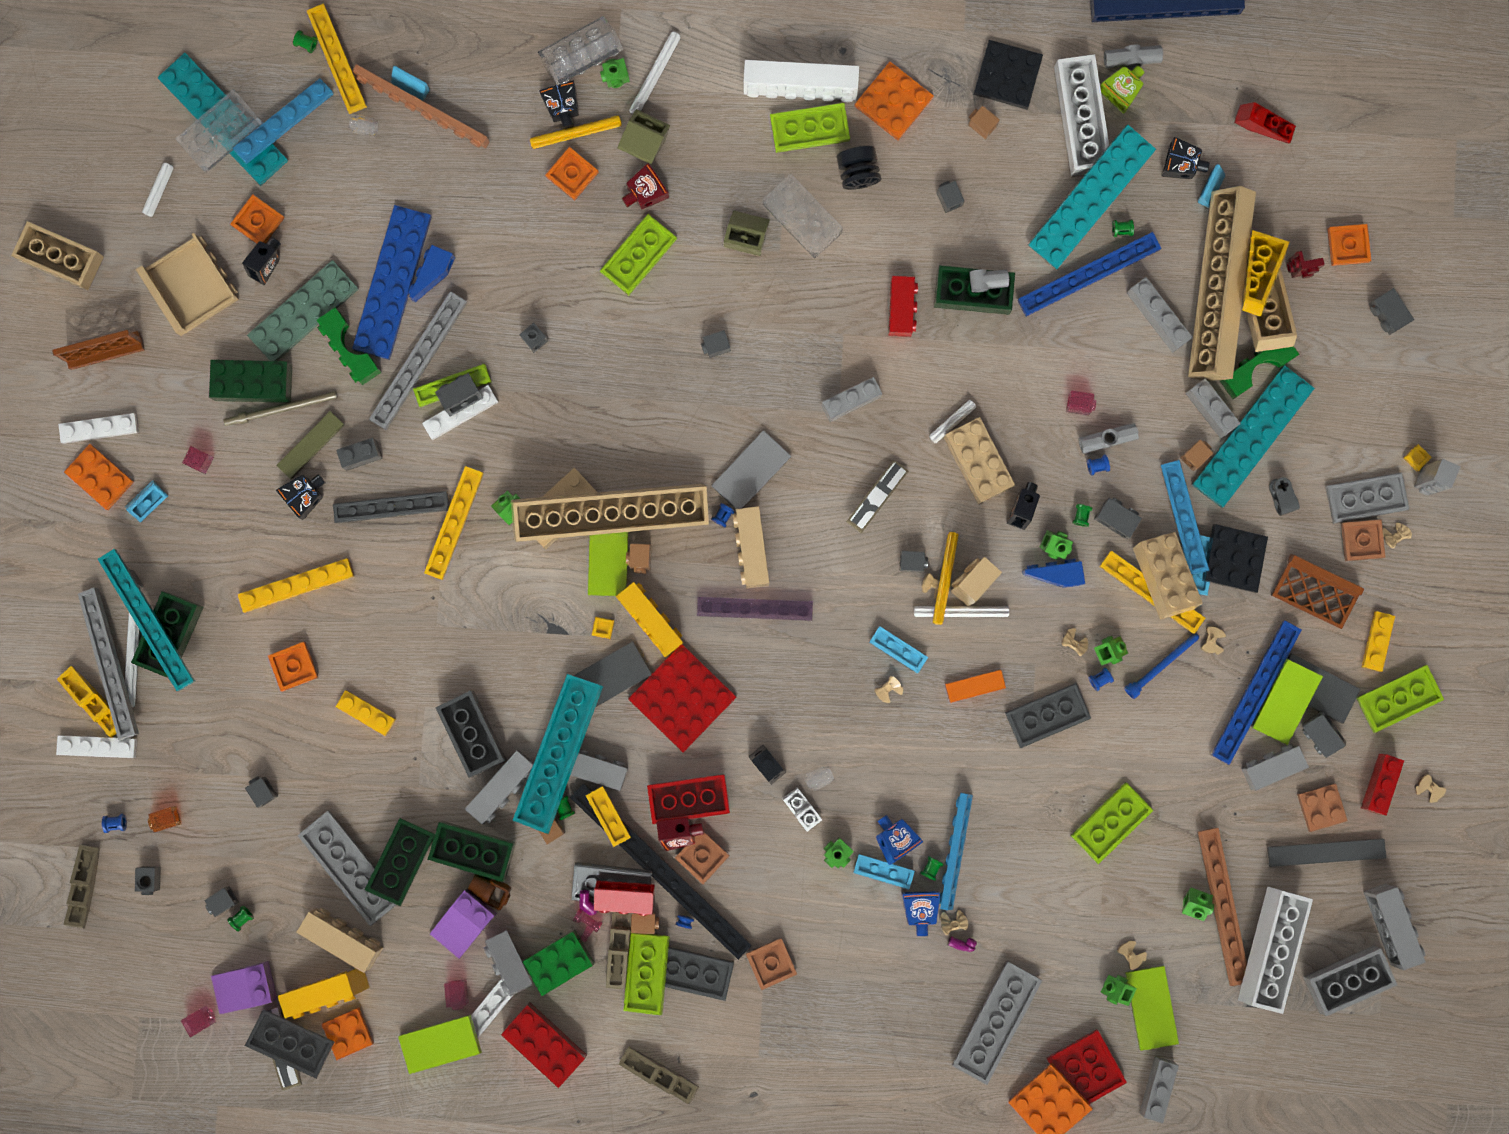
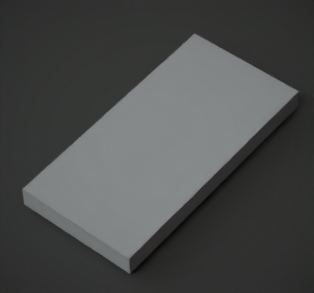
M763 430L711 486L735 509H742L791 458V455Z
M1402 472L1325 486L1333 524L1410 510Z

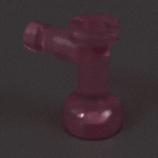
M580 908L572 920L575 923L582 921L587 924L583 935L580 937L583 942H587L588 937L593 931L597 933L603 923L601 921L597 922L585 915V912Z

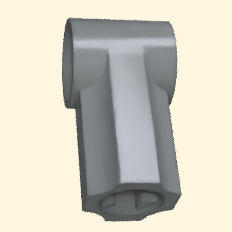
M980 269L969 272L972 292H984L992 288L1009 286L1007 269L995 271Z

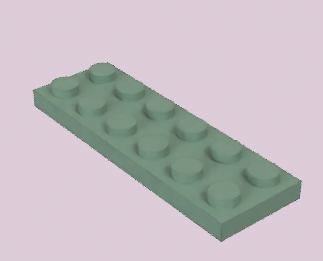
M332 260L247 336L270 361H278L319 325L317 319L333 308L341 306L359 289Z

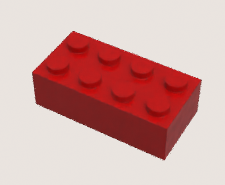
M725 774L647 785L652 824L666 820L694 819L730 813Z
M531 1002L527 1004L501 1034L557 1088L567 1080L587 1056L582 1049Z

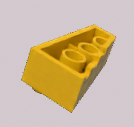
M1252 230L1242 311L1257 316L1262 315L1287 253L1289 241Z
M632 582L616 595V598L635 619L655 646L658 647L663 656L666 657L683 643L680 639L682 634L676 627L672 629L669 626V618L664 612L660 614L656 610L658 607L656 602L652 598H646L644 595L646 590L642 585Z
M355 968L349 972L339 973L329 979L327 977L313 984L310 983L279 995L278 999L284 1018L292 1016L293 1019L304 1016L306 1011L312 1014L322 1010L321 1006L326 1005L327 1008L338 1005L340 1000H344V1003L356 999V994L370 988L366 974Z

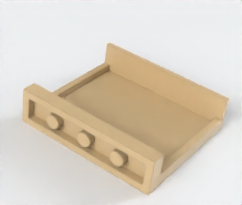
M192 233L193 238L147 268L140 266L135 269L174 331L180 336L239 300L236 296V293H238L237 289L226 280L228 275L222 267L218 268L216 264L217 258L206 249L208 244L202 236L198 237L195 233Z

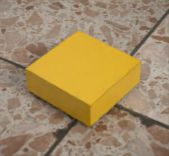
M1417 444L1403 459L1416 471H1419L1432 457Z
M595 617L592 636L611 639L614 620Z

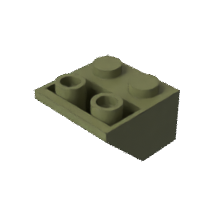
M636 109L626 126L617 148L652 164L666 141L670 125Z
M733 210L724 238V247L761 256L770 219Z

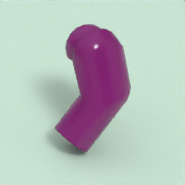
M581 890L579 898L580 909L588 915H595L597 911H594V903L589 901V891Z
M951 936L948 941V946L966 952H973L977 945L976 940L968 938L967 942Z

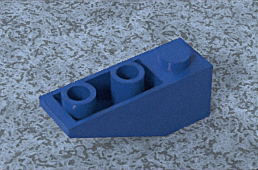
M431 245L430 250H426L424 264L418 268L416 273L417 280L409 289V297L412 301L417 302L448 276L455 260L453 253Z
M1076 558L1064 560L1065 564L1057 565V561L1045 563L1046 567L1038 568V564L1029 565L1026 570L1022 571L1024 576L1062 588L1085 584L1082 561L1076 562Z

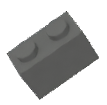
M1394 288L1369 303L1372 314L1378 317L1382 329L1389 335L1414 321L1413 316Z
M469 373L458 376L455 381L441 386L435 392L450 417L483 399Z
M374 438L336 450L341 467L346 471L383 459L378 442Z
M1109 498L1104 502L1094 520L1127 540L1132 536L1142 518L1138 516L1139 513L1134 509L1123 507V503L1118 499Z
M1324 710L1303 723L1304 729L1302 731L1308 739L1311 738L1315 743L1314 748L1319 755L1323 754L1327 758L1346 746V740Z

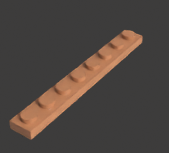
M355 65L352 71L356 76V80L360 83L372 85V88L378 93L382 94V92H385L391 100L397 103L399 101L403 102L404 106L413 112L415 110L421 112L422 117L429 121L431 119L437 121V124L443 129L447 130V128H450L456 136L462 139L464 137L468 138L474 146L487 148L489 144L487 136L359 65Z
M1219 828L1198 831L1211 895H1213L1212 903L1214 904V913L1230 986L1241 985L1247 962Z

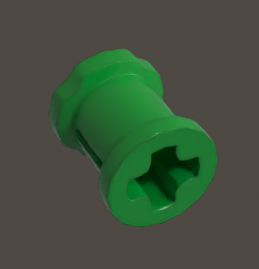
M298 30L293 39V46H300L307 49L309 53H313L316 49L318 38L303 34V31Z
M1133 219L1122 222L1113 220V237H1117V235L1133 236Z
M1077 504L1076 516L1072 524L1089 527L1088 519L1093 508Z
M568 796L561 799L557 810L560 815L559 820L576 814L571 809Z
M928 856V862L920 874L936 881V874L944 864Z
M241 906L240 911L233 917H229L227 921L234 930L239 932L246 922L254 919V916L247 907Z

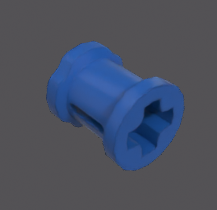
M1107 455L1094 460L1087 459V468L1091 476L1096 472L1110 471Z
M720 503L718 512L711 520L726 528V522L735 511Z
M1106 667L1102 668V671L1098 674L1088 677L1089 682L1097 692L1105 684L1114 682L1112 675Z
M120 814L117 817H102L104 833H109L112 830L125 831L127 828L125 814Z

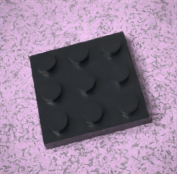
M989 40L973 95L1028 110L1043 54Z
M1213 524L1206 557L1210 571L1203 573L1202 581L1258 593L1268 536Z

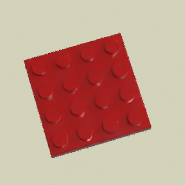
M681 644L628 700L684 753L737 697Z

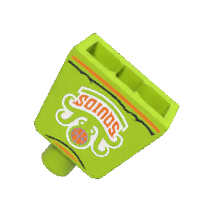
M1136 66L1132 71L1126 67L1121 68L1100 85L1101 94L1124 114L1144 85L1140 80L1144 70L1139 66Z

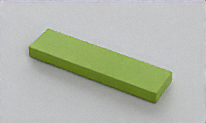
M482 364L413 388L419 407L440 401L435 392L441 386L455 381L460 375L469 373L477 387L491 383L486 365Z

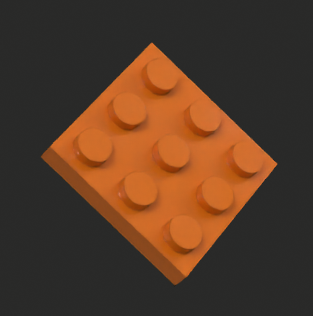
M889 62L854 106L899 141L931 102L934 95L892 62Z
M1053 1063L1047 1066L1008 1102L1036 1134H1065L1093 1110L1088 1101Z

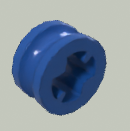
M684 915L677 916L679 920L675 925L692 929L691 923L694 922L693 918Z

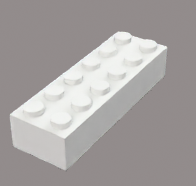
M1095 54L1058 59L1054 66L1071 176L1086 174L1109 146Z
M745 60L744 94H747L749 97L765 95L767 98L783 96L786 99L801 97L805 100L820 98L824 101L838 99L842 102H852L857 97L859 66Z
M1267 887L1238 1001L1261 1009L1284 1013L1313 899Z

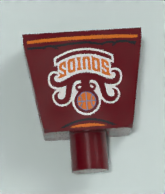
M648 163L626 183L630 193L621 199L627 208L636 202L642 210L668 199L669 193Z
M688 818L656 822L658 840L666 851L695 844L694 836L704 835L703 824L692 825Z

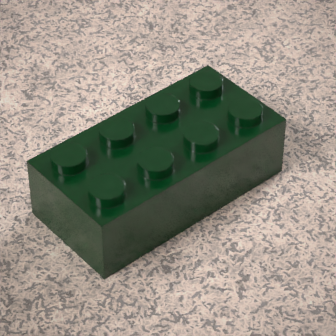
M939 265L936 277L934 308L1005 315L1011 313L1015 272H1008V287L992 288L984 292H972L969 272L980 269Z
M210 360L209 398L214 401L290 403L293 365L287 361Z
M161 591L153 611L182 658L204 607L171 593ZM142 635L131 663L168 678Z
M399 818L364 890L401 907L432 844L435 834Z
M440 821L427 860L503 882L508 873L516 842Z

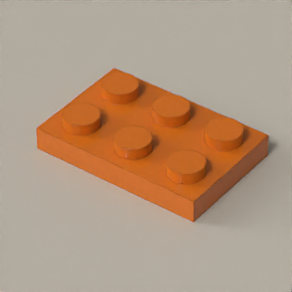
M89 444L64 471L66 475L106 510H109L134 483L133 480L92 444Z

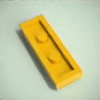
M1378 611L1374 612L1362 662L1363 668L1383 672L1395 620L1394 615Z
M347 690L344 691L335 706L384 736H387L396 720Z
M604 786L586 795L613 847L631 838Z

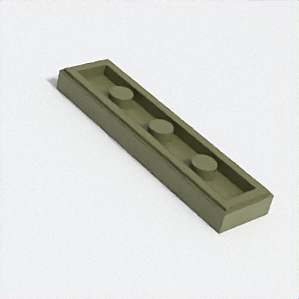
M329 411L276 466L292 479L345 424Z

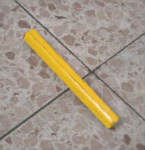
M617 115L530 138V144L532 149L613 129L622 125L621 119Z
M949 532L932 621L937 625H942L944 621L959 536L956 532Z

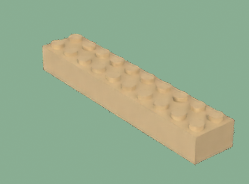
M1242 186L1216 190L1211 193L1188 377L1201 381L1205 378L1207 381L1233 379L1256 196L1255 191Z
M704 484L511 500L513 533L516 542L709 525L707 486Z

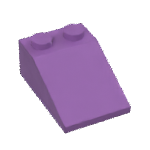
M467 888L449 908L430 935L460 959L497 913L480 898L468 891Z
M269 961L211 976L219 1014L252 1008L277 1000Z

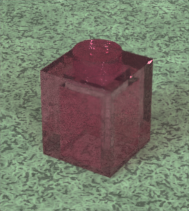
M1072 390L1068 395L1066 412L1089 416L1096 408L1097 401L1094 400V394Z
M190 446L182 463L206 474L214 457Z
M467 980L447 981L444 984L446 1008L452 1007V1010L464 1009V1006L469 1003Z
M205 1006L182 1019L181 1023L191 1038L216 1023L214 1020L215 1014L210 1008L208 1009Z

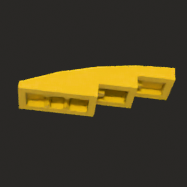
M70 666L57 680L78 706L82 707L109 737H114L116 730L108 702L73 666Z

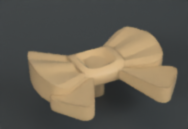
M1396 523L1397 533L1391 534L1383 528V537L1386 544L1391 548H1395L1398 542L1411 538L1412 532L1407 526Z
M931 573L925 575L921 587L923 593H926L931 587L935 588L934 599L936 600L940 580L933 578Z
M1207 627V640L1202 645L1201 650L1206 653H1216L1219 655L1224 649L1216 645L1217 638L1226 637V634L1223 630L1216 627Z
M1068 629L1067 634L1062 638V646H1069L1076 650L1079 656H1082L1088 649V639L1084 638L1078 642L1074 640L1076 629Z
M890 676L888 682L874 691L882 702L890 703L888 693L894 690L902 695L903 687L896 677Z
M1428 774L1424 775L1418 783L1419 786L1415 787L1417 795H1420L1427 789L1431 792L1430 803L1437 802L1446 792L1444 787H1439L1432 782V778Z
M960 910L957 911L956 920L950 921L945 912L941 914V928L945 935L959 928L968 929V920Z
M1128 941L1117 950L1129 962L1130 970L1138 968L1143 961H1146V952L1138 955L1134 954L1133 949L1136 941Z

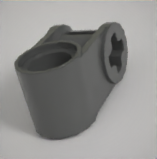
M1285 477L1272 480L1269 484V491L1277 513L1282 516L1299 510V501L1290 480ZM1282 484L1283 488L1278 489V485Z

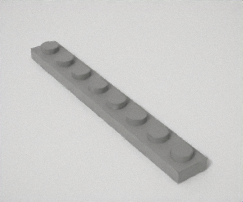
M451 291L449 292L369 418L370 421L385 430L388 429L466 306V300Z
M94 587L79 593L78 597L118 740H124L139 734L99 588Z

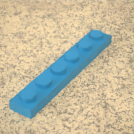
M319 78L234 146V152L246 164L249 163L333 95V91Z
M1177 460L1163 464L1161 468L1190 572L1192 575L1210 571L1181 462Z
M960 793L956 800V808L958 810L952 823L954 832L949 839L951 849L950 854L946 857L947 872L944 873L942 879L944 889L940 894V909L953 910L973 798L971 794Z

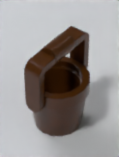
M475 874L468 887V891L480 898L485 904L497 910H501L508 903L511 896V887L508 884ZM496 887L505 891L500 899V903L491 899Z

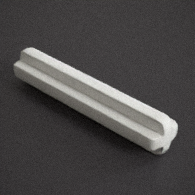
M168 163L162 164L142 210V213L147 216H153L173 171V166Z
M971 400L967 401L930 434V439L937 443L976 408L975 403Z

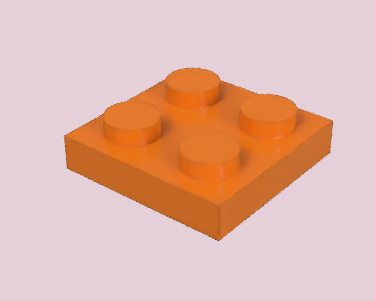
M569 147L545 176L575 201L599 171Z
M252 194L230 225L256 244L259 241L266 244L285 217Z
M1367 224L1328 228L1331 266L1371 262Z
M306 642L268 655L281 692L319 678Z
M359 1007L322 1023L326 1037L335 1042L332 1051L336 1061L374 1044Z

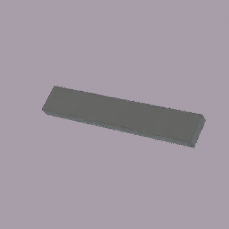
M442 491L333 504L334 522L345 523L448 511L449 498L448 492Z
M1383 838L1267 847L1270 867L1386 858L1385 839Z

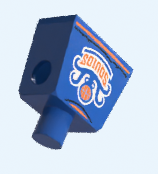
M885 815L877 821L884 831L878 834L876 839L889 865L923 843L922 839L903 819L893 824L889 817Z
M901 892L908 925H916L917 936H928V925L937 923L940 892Z

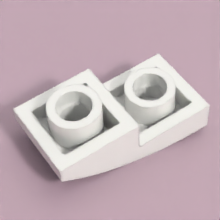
M798 787L782 798L807 832L822 821Z

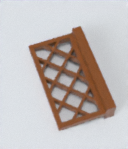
M129 330L52 350L54 356L67 362L68 369L70 370L145 351L141 333L139 331L130 332Z
M1290 554L1287 560L1288 563L1271 596L1342 629L1359 595H1362L1364 588ZM1291 567L1298 570L1300 578L1290 581L1288 573ZM1314 577L1318 586L1307 589L1304 579ZM1301 580L1304 591L1294 594L1291 583ZM1288 585L1291 595L1286 597L1278 595L1280 588ZM1332 586L1335 594L1325 597L1322 587ZM1319 589L1322 599L1312 602L1309 592ZM1306 593L1309 603L1299 605L1295 596ZM1347 593L1353 596L1349 604L1342 606L1339 598L1340 595ZM1336 597L1339 607L1329 610L1326 600ZM1323 601L1326 612L1315 613L1313 604ZM1341 610L1343 617L1339 624L1332 620L1330 613Z

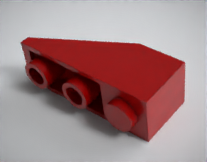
M1256 102L1240 105L1234 123L1248 131L1288 144L1291 143L1296 125Z

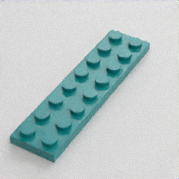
M186 53L182 54L157 77L260 186L288 162L287 158L273 144L247 164L234 152L233 147L256 130L257 127Z
M1126 125L1028 243V246L1055 269H1058L1156 151V148L1132 127Z
M1284 365L1240 421L1241 424L1233 430L1199 474L1192 486L1223 508L1315 388Z
M567 674L513 821L549 834L603 686Z

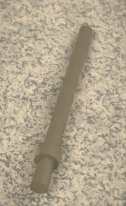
M334 391L250 413H238L237 416L223 419L224 425L249 423V420L337 399V394Z

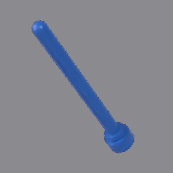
M1197 633L1192 634L1139 681L1129 683L1124 687L1126 693L1132 699H1136L1142 691L1141 688L1199 639V635Z

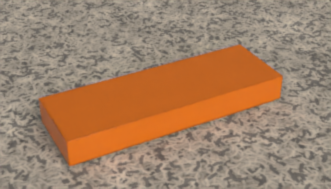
M1001 670L945 684L950 703L1006 688Z

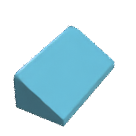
M397 66L393 67L391 84L424 101L430 91L427 83Z
M1217 164L1212 169L1198 199L1199 204L1210 208L1212 191L1219 190L1225 178V173L1220 165Z
M152 480L125 508L141 523L168 495Z

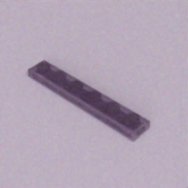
M698 597L697 603L698 617L812 621L813 601Z

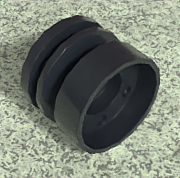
M874 146L854 147L837 154L838 168L845 171L840 175L841 179L844 180L842 182L843 189H863L875 185L882 180L881 174L878 173L880 171L879 167L873 165L878 160Z

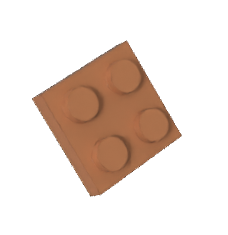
M1382 520L1341 523L1345 561L1386 558Z
M1336 784L1297 794L1309 832L1348 821Z
M705 832L704 835L694 836L695 844L685 846L675 857L702 884L730 856Z
M782 938L746 953L761 990L797 975Z

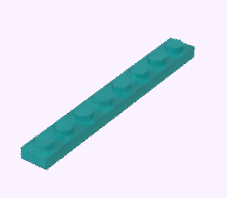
M113 549L98 558L99 563L175 690L180 691L195 682V679L117 549Z

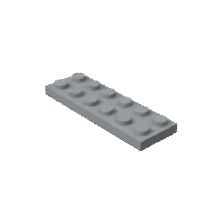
M330 810L297 835L369 926H372L396 906L364 890L375 866Z
M1006 961L952 1066L988 1085L1042 980Z

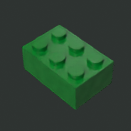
M576 930L571 931L522 962L541 996L594 965L592 957Z

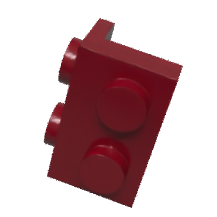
M1301 250L1288 259L1287 270L1291 273L1292 278L1302 276V279L1313 277L1314 273L1319 272V269L1325 263L1323 258L1304 261Z

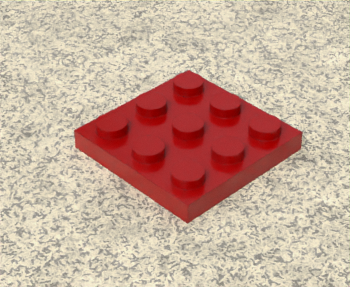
M1097 1029L1046 1058L1049 1064L1053 1063L1089 1104L1127 1083Z

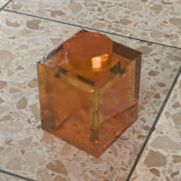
M176 806L148 814V825L154 833L182 825Z

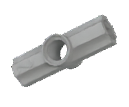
M1136 44L1126 46L1124 49L1104 51L1105 68L1126 66V68L1133 69L1136 66L1141 67L1143 64L1162 63L1163 48L1161 45L1141 47Z
M1135 423L1080 437L1078 438L1079 446L1082 453L1085 454L1139 439V433ZM1105 434H1110L1113 437L1112 443L1105 441Z

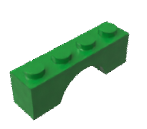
M336 307L317 319L319 323L318 330L323 336H328L330 339L328 342L329 346L334 352H339L341 355L339 357L340 362L344 367L348 366L352 372L349 374L355 383L359 381L364 385L381 373L368 354L357 355L347 350L345 334L350 326Z
M1287 347L1255 352L1254 355L1256 357L1251 360L1246 358L1238 364L1240 367L1233 372V379L1220 380V383L1233 400L1253 386L1252 373L1257 365L1268 363L1280 368L1300 355L1296 348Z

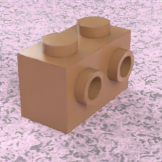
M630 544V552H626V564L636 574H646V571H651L652 548L650 544Z

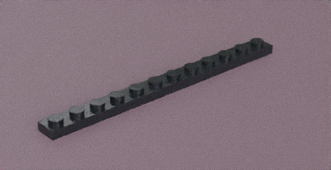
M582 784L570 798L603 829L586 797L592 791L585 784ZM623 821L631 838L620 843L619 846L644 870L653 871L652 877L739 960L752 945Z

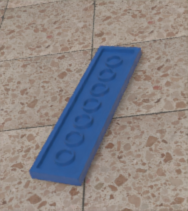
M394 205L352 347L354 351L390 360L409 297V289L414 280L432 216L430 214Z

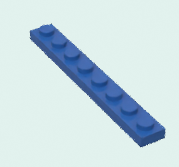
M1151 232L1019 298L1017 301L1027 317L1160 251L1162 248L1154 233Z
M1285 620L1281 623L1211 756L1230 765L1302 629Z

